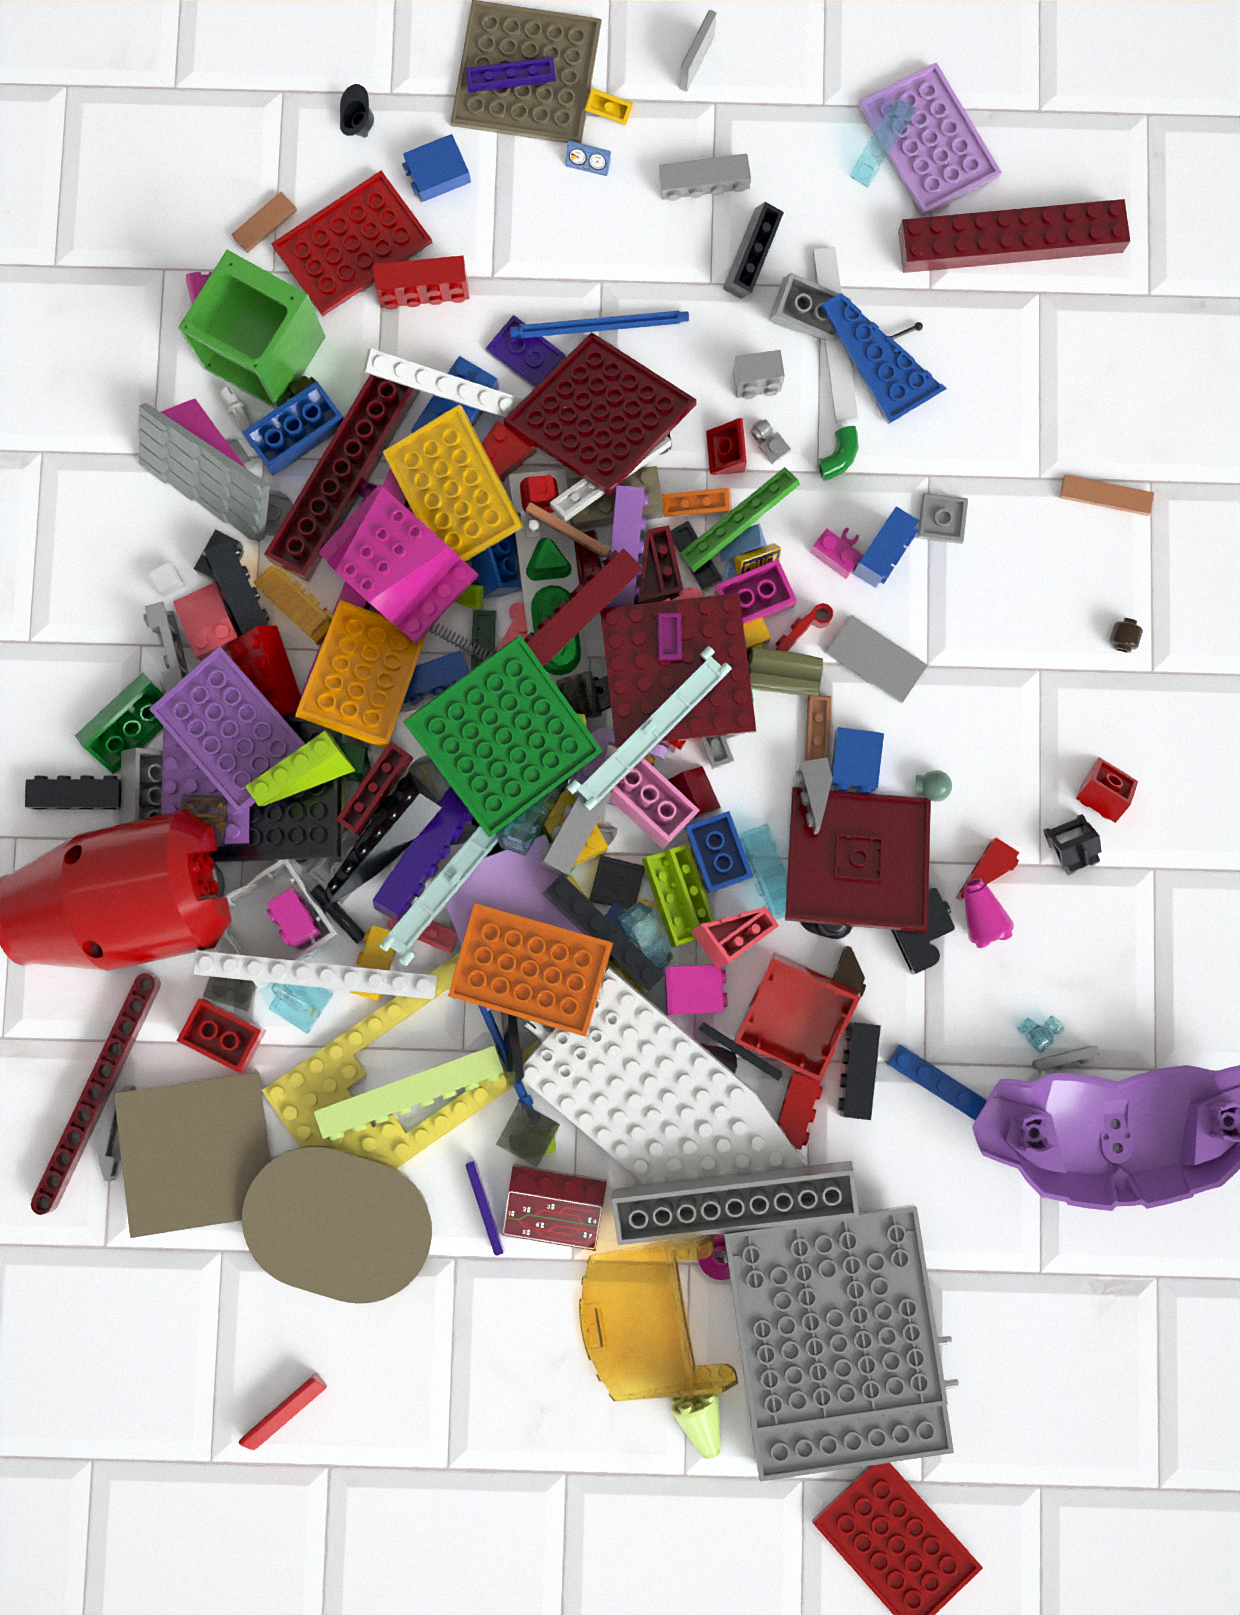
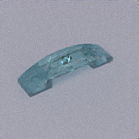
M900 98L896 100L860 155L850 174L852 179L869 188L885 158L917 112L916 108Z

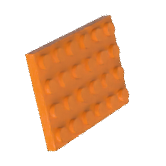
M474 903L448 996L587 1037L613 942Z

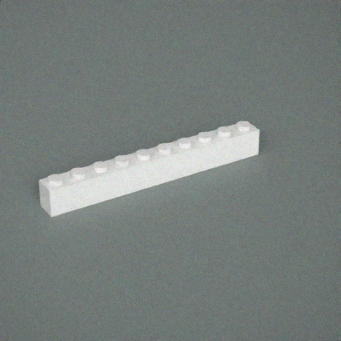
M196 950L193 970L194 975L434 1000L437 985V975Z

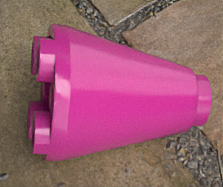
M981 878L966 882L964 884V899L969 940L975 943L977 948H984L990 942L998 939L1007 940L1013 936L1014 922L988 885L983 883Z

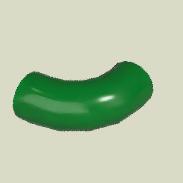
M846 426L834 432L836 437L834 452L827 457L818 459L819 472L823 481L843 474L854 463L859 449L856 426Z

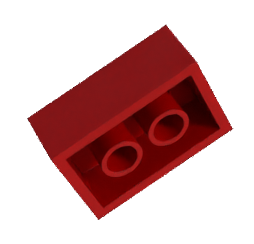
M198 998L176 1041L238 1073H245L267 1030L205 998Z

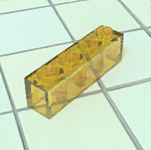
M272 563L253 582L254 585L319 646L326 637L334 615L326 607L321 609L318 606L320 602L312 594L307 596L304 593L306 589L297 580L293 583L290 580L292 576L283 567L278 569Z

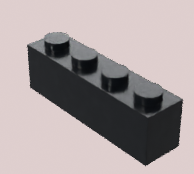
M766 201L754 209L723 286L725 291L740 299L752 294L784 212Z
M227 541L202 552L239 635L242 636L256 626H269L267 621H270L266 609H261L258 600H260L259 593L255 587H251L248 581L251 578L247 567L245 565L242 566L238 559L241 557L237 545H232L231 541Z
M36 775L34 779H26L25 808L31 810H120L121 780L118 779V776L104 775L103 779H94L95 776L81 775L80 779H71V776L59 775L57 779H48V776Z
M850 1022L849 1026L845 1029L844 1040L848 1041L847 1050H843L842 1064H845V1072L840 1074L839 1087L843 1088L842 1097H838L837 1111H840L841 1117L871 1120L881 1025Z

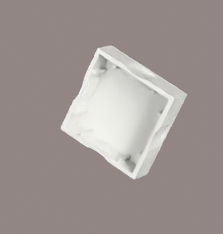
M279 860L259 873L250 883L225 896L228 899L232 921L225 930L223 937L231 943L237 955L304 961L340 935L317 901L309 893V889L289 860ZM291 888L302 896L323 933L322 937L317 940L313 938L310 944L301 949L284 943L278 933L281 927L276 925L275 922L273 923L266 910L270 909L267 902ZM253 981L255 985L260 989H262L270 983Z

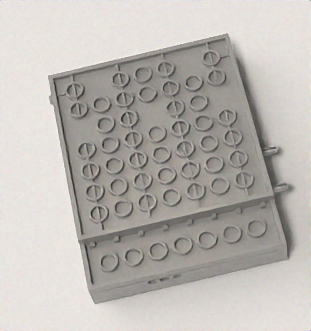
M916 1205L859 1212L860 1217L723 1233L726 1248L723 1258L724 1263H728L750 1416V1429L756 1470L760 1482L954 1453L947 1410L946 1389L958 1388L959 1381L958 1379L944 1380L939 1346L952 1344L953 1341L950 1335L937 1337Z

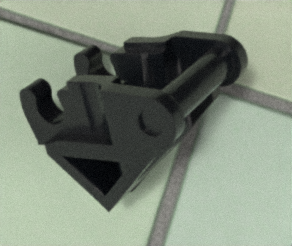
M1083 814L1052 829H1043L1049 848L1055 850L1062 868H1067L1065 872L1068 876L1074 874L1078 869L1088 865L1093 866L1100 862L1098 856L1102 852L1100 835L1087 822ZM1079 827L1082 830L1083 835L1060 843L1056 838Z

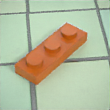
M730 488L662 494L664 517L732 511Z

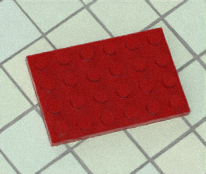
M380 170L272 242L271 245L303 291L309 295L311 302L323 317L375 282L373 264L407 261L433 242L388 178Z
M891 1463L868 1466L812 1520L814 1526L893 1615L937 1614L983 1569L982 1565Z

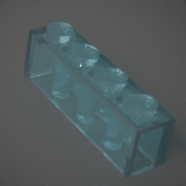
M568 778L496 832L501 848L526 856L566 787Z
M766 823L742 832L740 834V841L744 852L748 855V863L752 874H755L758 881L754 883L759 896L763 895L766 902L763 907L769 910L775 920H779L785 917L787 872L769 825Z

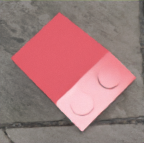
M215 582L173 601L187 640L196 658L201 662L219 646L228 651V644L240 637Z

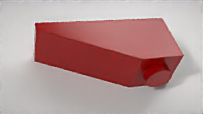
M997 837L991 839L965 883L981 878L983 883L989 884L1009 870L1013 871L1019 862L1017 856L1020 852ZM964 884L955 897L958 900L964 899Z

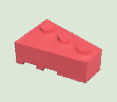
M763 907L710 923H703L691 930V933L717 970H719L779 927V924L769 910Z

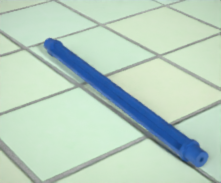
M676 310L521 324L518 327H510L511 338L520 337L521 339L672 325L688 322L689 312Z

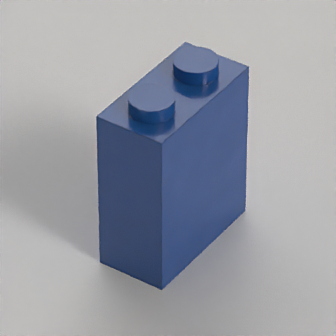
M453 134L403 153L405 161L402 163L403 170L406 176H411L413 182L410 185L415 196L419 195L422 202L471 183L469 170Z
M842 727L836 729L831 764V774L833 777L831 785H835L834 789L847 791L850 787L857 788V792L871 793V791H875L878 788L884 733Z

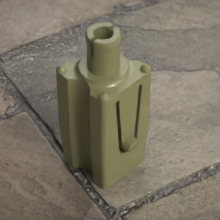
M758 647L751 648L753 655L748 659V666L753 690L789 695L819 696L823 658L788 651Z

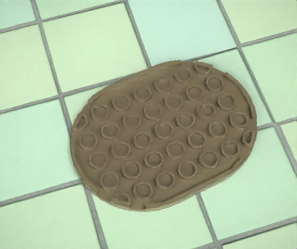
M308 1145L288 1150L278 1155L256 1175L248 1188L243 1203L242 1228L244 1238L253 1258L264 1271L286 1285L346 1303L364 1304L377 1302L403 1290L421 1271L432 1242V1220L428 1204L420 1189L416 1187L406 1174L386 1163L329 1146Z

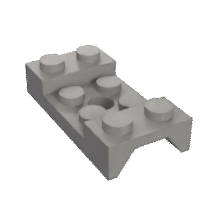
M161 601L146 605V614H143V618L147 628L150 627L152 632L158 635L161 647L165 648L166 655L163 656L166 668L170 670L161 672L162 680H160L162 692L167 693L189 674L174 611H166L164 602Z

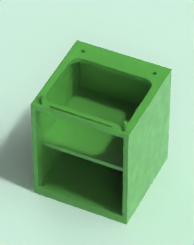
M228 249L178 326L179 331L204 370L274 409L288 400V397L291 395L289 386L302 377L326 338L307 293Z

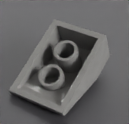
M791 272L782 280L768 320L794 331L836 342L838 336L823 312L821 305L839 293Z

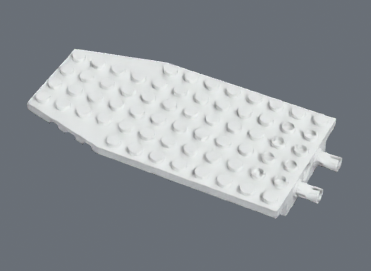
M610 966L604 974L587 1037L554 1027L549 1028L544 1024L530 1020L524 1026L534 1033L540 1041L533 1049L532 1054L523 1063L524 1078L522 1080L645 1185L808 1166L796 1148L790 1143L781 1127L775 1122L769 1110L763 1105L756 1092Z

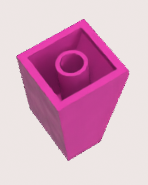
M715 965L664 968L667 1015L724 1012V1007H728L727 993H723L722 984H726L725 969L721 970L720 968L717 970Z

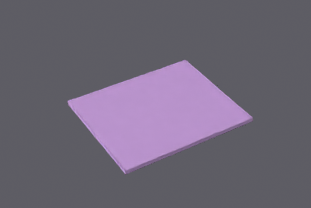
M546 835L484 858L446 903L461 946L474 903L582 933L543 895V892L559 877L539 865L543 859L539 857L542 849L546 844L550 846Z

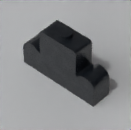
M936 888L929 890L927 933L891 930L911 975L917 974L938 963L940 952L935 945L930 944V941L955 930L949 915L952 913L950 906L946 900H942Z

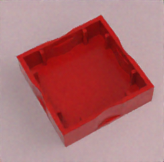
M773 952L735 1034L734 1043L765 1057L777 1059L789 1068L821 1082L835 1053L838 1039L847 1028L861 998L860 991Z

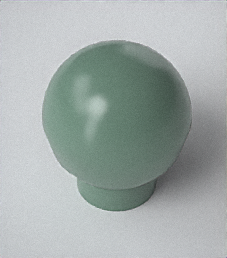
M933 770L925 775H916L914 793L923 794L925 798L934 802L943 801L951 794L952 780L944 771Z

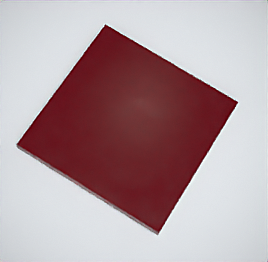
M792 787L785 921L927 933L931 800L917 797L830 790L819 833L814 834L812 827L807 825L806 813H808L807 806H803L801 801V792L803 790L801 787Z

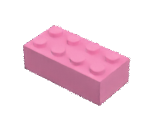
M645 758L610 791L612 793L610 800L662 849L699 812V809Z

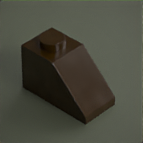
M845 946L832 979L859 990L862 997L866 989V984L863 983L865 976L852 947Z

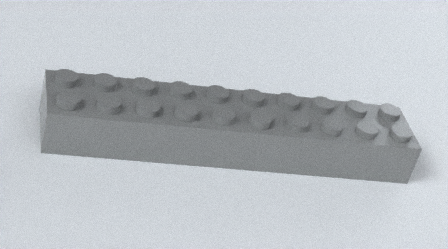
M852 1161L618 1188L612 1190L611 1196L618 1245L860 1217Z

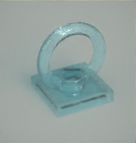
M275 983L271 986V991L276 996L268 1009L306 1034H309L334 994L326 988L289 984L280 985Z

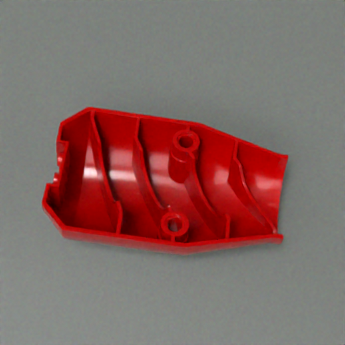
M187 809L80 833L17 871L1 876L0 946L10 960L22 966L39 964L112 971L195 953L196 950L214 949L232 919L227 897L218 898L219 888L213 876L214 863L209 856V852L217 851L213 827Z

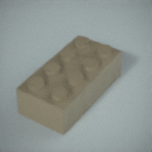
M657 466L640 468L628 476L619 486L644 488V493H648L647 507H643L642 516H646V520L663 518L664 508ZM583 478L567 479V488H571ZM616 489L610 495L605 493L573 516V527L581 530L613 525Z

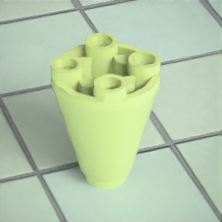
M705 1384L695 1386L692 1389L693 1391L673 1396L671 1399V1409L674 1417L698 1453L704 1459H711L718 1456L721 1452L719 1399L716 1391L707 1389Z

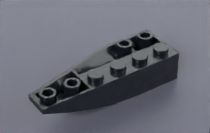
M411 772L405 778H402L394 792L383 800L382 806L337 873L328 882L326 892L331 902L334 903L353 892L392 863L411 844L413 839L417 838L442 808L437 797Z

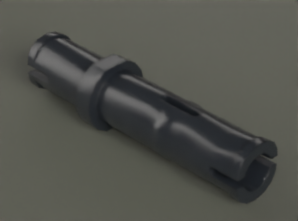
M320 884L316 885L309 892L323 907L322 911L328 913L356 944L364 939V931L338 904V900L334 903L329 900L326 890Z

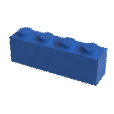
M461 650L416 665L403 704L411 702V704L418 703L424 700V696L430 694L437 696L466 675L468 669Z

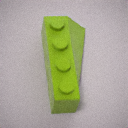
M324 731L245 787L258 806H265L356 770L328 731Z

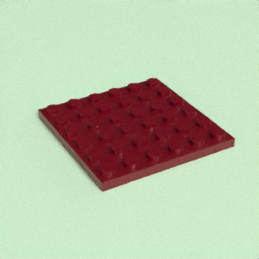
M591 332L503 421L506 427L607 495H610L617 485H620L697 405V399Z
M739 593L603 608L600 611L616 748H619L705 662L700 654L708 646L714 650L715 653L711 657L722 666L726 662L732 669L659 743L754 733L757 731ZM681 612L682 660L658 661L657 613Z

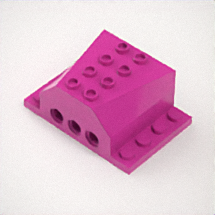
M380 484L319 551V554L337 574L416 644L479 576L445 542Z

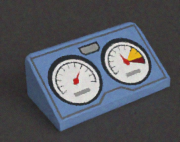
M568 141L565 159L566 167L602 176L608 175L611 165L610 150Z

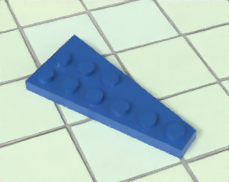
M842 293L821 305L823 312L888 424L948 389L942 383L940 384L935 380L927 369L924 370L896 341L883 333L876 323L871 322L862 314V311Z

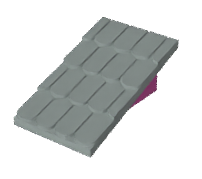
M194 398L161 412L147 403L139 405V464L163 483L172 485L191 501H197L223 523L228 522L248 539L256 540L257 542L264 540L270 484L247 470L198 401Z

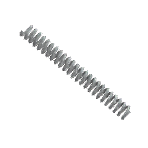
M438 623L434 631V626L429 630L431 634L439 636V638H442L443 641L446 640L447 643L450 642L451 645L455 644V647L459 646V649L463 648V652L467 650V654L471 653V656L475 655V658L479 657V660H486L485 657L488 653V649L481 657L484 647H482L481 651L477 655L480 645H478L477 649L473 653V650L476 646V643H474L473 647L469 651L472 641H470L468 646L465 648L466 643L468 642V638L461 646L464 636H462L460 642L457 644V641L460 637V634H458L457 638L453 642L456 632L453 633L451 639L449 640L452 630H450L448 635L445 637V634L448 631V627L445 629L442 635L441 632L444 629V625L437 633L440 623Z

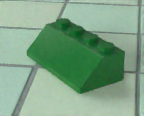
M142 672L74 736L86 751L114 774L121 768V751L142 748L163 729L162 723L150 711V708L165 694Z

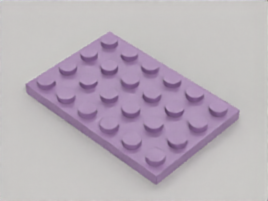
M937 62L859 101L858 106L922 216L1001 176L1000 168Z

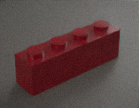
M390 741L338 815L336 821L360 836L381 807L383 800L390 794L414 758Z

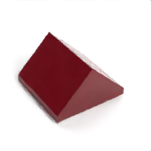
M703 766L683 771L668 779L673 786L699 809V812L691 821L721 809Z

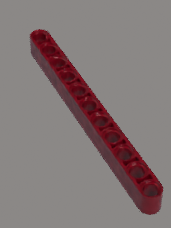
M143 973L134 980L31 1199L30 1205L34 1213L43 1215L53 1212L58 1207L160 990L161 981L158 976ZM146 978H150L152 981V987L149 990H145L143 987V982ZM137 999L142 1003V1008L138 1012L133 1009V1003ZM126 1021H129L132 1025V1029L128 1034L123 1031V1024ZM115 1043L121 1045L122 1050L119 1055H115L113 1052ZM106 1064L111 1068L109 1077L104 1076L102 1071ZM96 1086L101 1090V1095L98 1099L94 1098L92 1094ZM85 1108H87L91 1114L90 1119L88 1121L84 1120L82 1117V1112ZM75 1130L80 1134L78 1143L72 1139V1133ZM64 1152L70 1157L68 1165L62 1162ZM53 1175L59 1178V1185L57 1187L51 1183ZM43 1197H46L49 1201L47 1209L41 1205Z

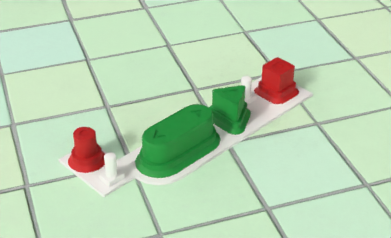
M565 469L509 474L512 505L517 513L520 512L521 522L524 526L516 531L515 534L527 634L531 632L536 634L539 631L536 626L548 615L552 618L555 615L553 610L564 599L569 602L572 599L569 594L579 585L574 540L528 515L526 512V508L531 502L562 520L550 507V502L568 490ZM570 518L568 521H566V523L572 526V521ZM583 628L543 667L562 694V682L573 679L582 671L586 663L587 645L585 629Z

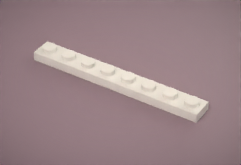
M372 348L367 351L363 368L364 373L505 418L524 400Z

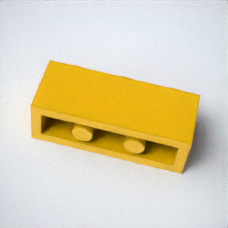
M372 925L371 929L366 930L363 940L366 943L364 952H359L356 965H359L361 968L390 971L396 951L391 947L388 951H384L380 947V944L389 934L390 930ZM350 991V993L375 1001H380L382 994Z

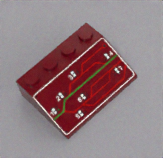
M514 1164L512 1166L502 1236L596 1251L607 1179Z

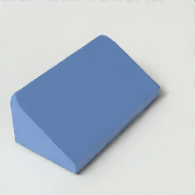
M760 523L748 527L720 550L721 561H727L735 556L766 546Z

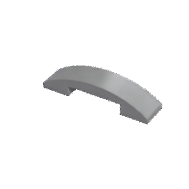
M126 1085L119 1093L133 1091L136 1086ZM115 1098L110 1104L103 1120L98 1147L101 1173L104 1181L108 1182L116 1179L121 1157L112 1155L118 1126Z

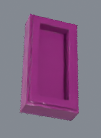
M681 612L657 613L658 661L682 660Z

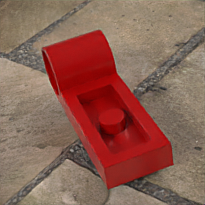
M820 603L803 619L798 617L790 627L792 629L788 636L783 634L775 643L778 646L776 650L789 651L811 625L816 628L827 627L833 617L831 606L826 603ZM819 611L825 612L828 619L824 621L819 620L816 617V613Z

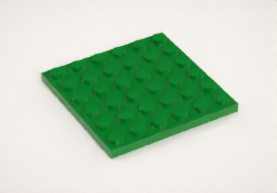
M521 635L515 637L403 721L489 838L603 752Z

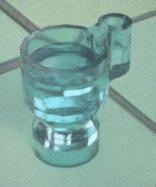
M1051 1015L1045 1021L1044 1026L1027 1018L1017 1029L1026 1037L1035 1050L1042 1053L1053 1043V1036L1059 1035L1064 1030V1026L1057 1018Z

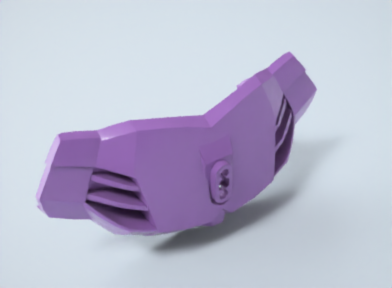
M1182 1065L1137 1074L1120 1081L1068 1073H1052L1034 1082L1000 1079L986 1098L987 1103L972 1126L981 1154L1005 1165L1017 1168L1027 1183L1042 1198L1066 1202L1070 1206L1113 1211L1116 1207L1142 1205L1146 1209L1193 1198L1195 1194L1210 1189L1222 1187L1240 1170V1065L1218 1071ZM1113 1119L1117 1121V1126L1115 1127V1129H1113L1110 1125V1122ZM1115 1143L1119 1145L1117 1152H1114L1112 1149Z

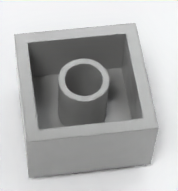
M781 350L735 356L733 378L737 398L752 399L756 395L774 396L781 392L785 378Z

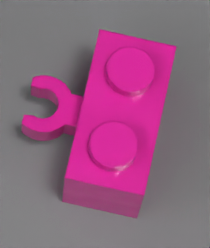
M847 527L843 530L840 538L826 528L812 546L810 553L847 579L863 557V554L852 547L858 541L859 535H856L854 539H848L846 534L849 528Z

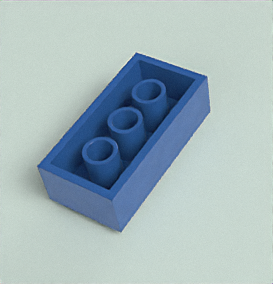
M458 356L447 373L497 391L499 389L498 378L461 356ZM433 395L411 428V433H414L457 405L463 407L473 428L484 411Z

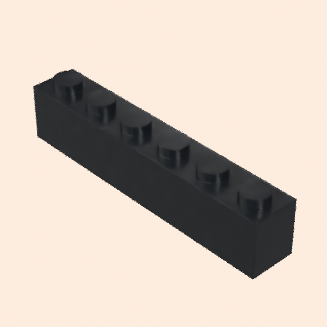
M563 874L543 892V895L583 934L613 942L609 960L644 994L648 993L665 975Z

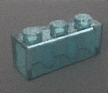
M638 901L619 916L618 920L625 936L661 971L674 960L670 951L672 947L664 937L665 930L658 923V914L655 909Z

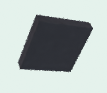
M600 855L589 900L609 906L616 903L622 909L634 912L645 871L644 866Z

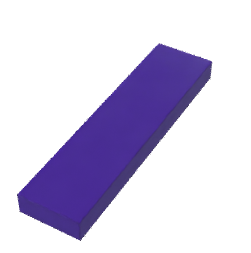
M553 57L465 68L469 93L556 82Z
M475 1159L467 1162L465 1167L495 1256L504 1254L505 1249Z

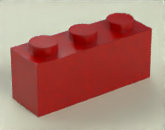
M791 1072L777 1124L781 1127L790 1143L796 1149L801 1150L802 1145L806 1146L810 1136V1132H807L809 1122L813 1123L815 1119L816 1109H813L815 1100H820L823 1087L820 1086L821 1082Z

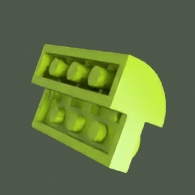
M682 845L642 858L641 860L671 947L696 941L691 930L703 923H710L715 920L689 845Z

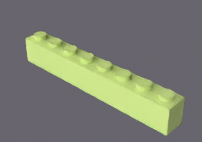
M496 1045L316 1110L314 1114L322 1138L330 1137V1140L333 1141L344 1137L343 1131L352 1129L353 1133L366 1129V1123L375 1120L376 1124L390 1120L388 1115L397 1112L398 1116L412 1112L411 1106L420 1104L421 1108L434 1104L433 1098L441 1095L443 1100L457 1095L456 1090L465 1087V1090L469 1091L480 1087L478 1082L487 1079L488 1083L502 1079L501 1073H504L505 1069Z

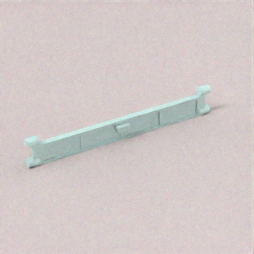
M708 646L700 654L705 662L582 785L574 779L566 787L572 794L578 791L587 800L583 805L589 811L732 669L726 662L721 666L711 657L715 653L711 647Z
M521 813L519 817L517 816L490 838L479 826L384 938L380 947L384 951H388L391 947L402 956L399 959L400 963L407 966L414 958L413 953L408 951L411 945L514 823L517 827L522 828L529 819L528 816Z

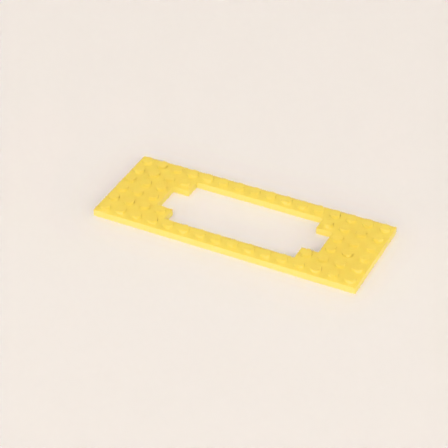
M568 876L567 879L587 898L573 876ZM460 952L428 974L437 975L435 998L450 989ZM608 960L606 970L610 966L615 972H617L636 990H638L642 995H644V993L629 978H627L610 960ZM396 996L264 1088L262 1092L299 1147L308 1145L329 1146L386 1163L397 1169L514 1086L509 1085L508 1073L504 1066L505 1072L501 1073L502 1079L488 1083L487 1079L478 1082L480 1087L465 1091L409 1132L405 1131L393 1113L389 1116L390 1120L379 1123L375 1127L371 1122L366 1123V1129L353 1133L352 1129L343 1131L344 1137L333 1141L330 1140V1137L323 1139L314 1111L354 1097L348 1088L367 1075L355 1054L434 1000ZM540 1039L521 1052L523 1063L532 1054Z

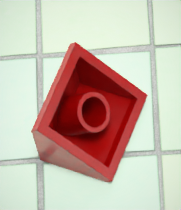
M737 418L707 430L710 474L744 473L747 458L743 418Z

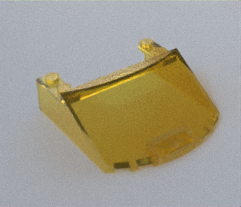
M713 1236L675 1241L668 1240L589 1256L586 1263L588 1264L587 1270L581 1281V1285H583L582 1298L579 1299L581 1333L589 1361H593L598 1372L596 1376L599 1382L603 1381L610 1392L608 1395L614 1402L724 1393L738 1384L736 1370L728 1363L695 1366L678 1262L705 1259L711 1256L714 1251Z

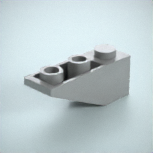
M827 757L800 762L798 771H795L796 782L798 785L801 784L803 790L801 792V801L803 806H807L808 813H806L807 825L812 827L814 834L819 833L833 779Z

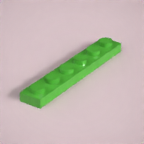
M784 467L679 553V556L695 572L801 485L799 480Z

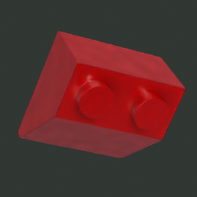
M1098 757L1081 784L1076 799L1082 805L1098 812L1103 818L1116 823L1131 805L1138 781Z

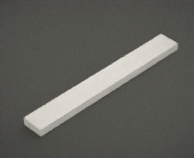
M836 247L814 249L813 258L817 284L839 294L842 293ZM837 338L836 342L824 339L835 423L857 421L858 410L851 359L839 338Z

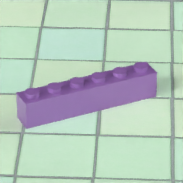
M617 485L610 554L615 549L619 553L624 548L637 562L639 553L643 554L644 540L640 539V532L645 530L646 516H642V510L648 504V493H644V488ZM636 577L606 605V608L634 605V599L639 600L640 586H636Z

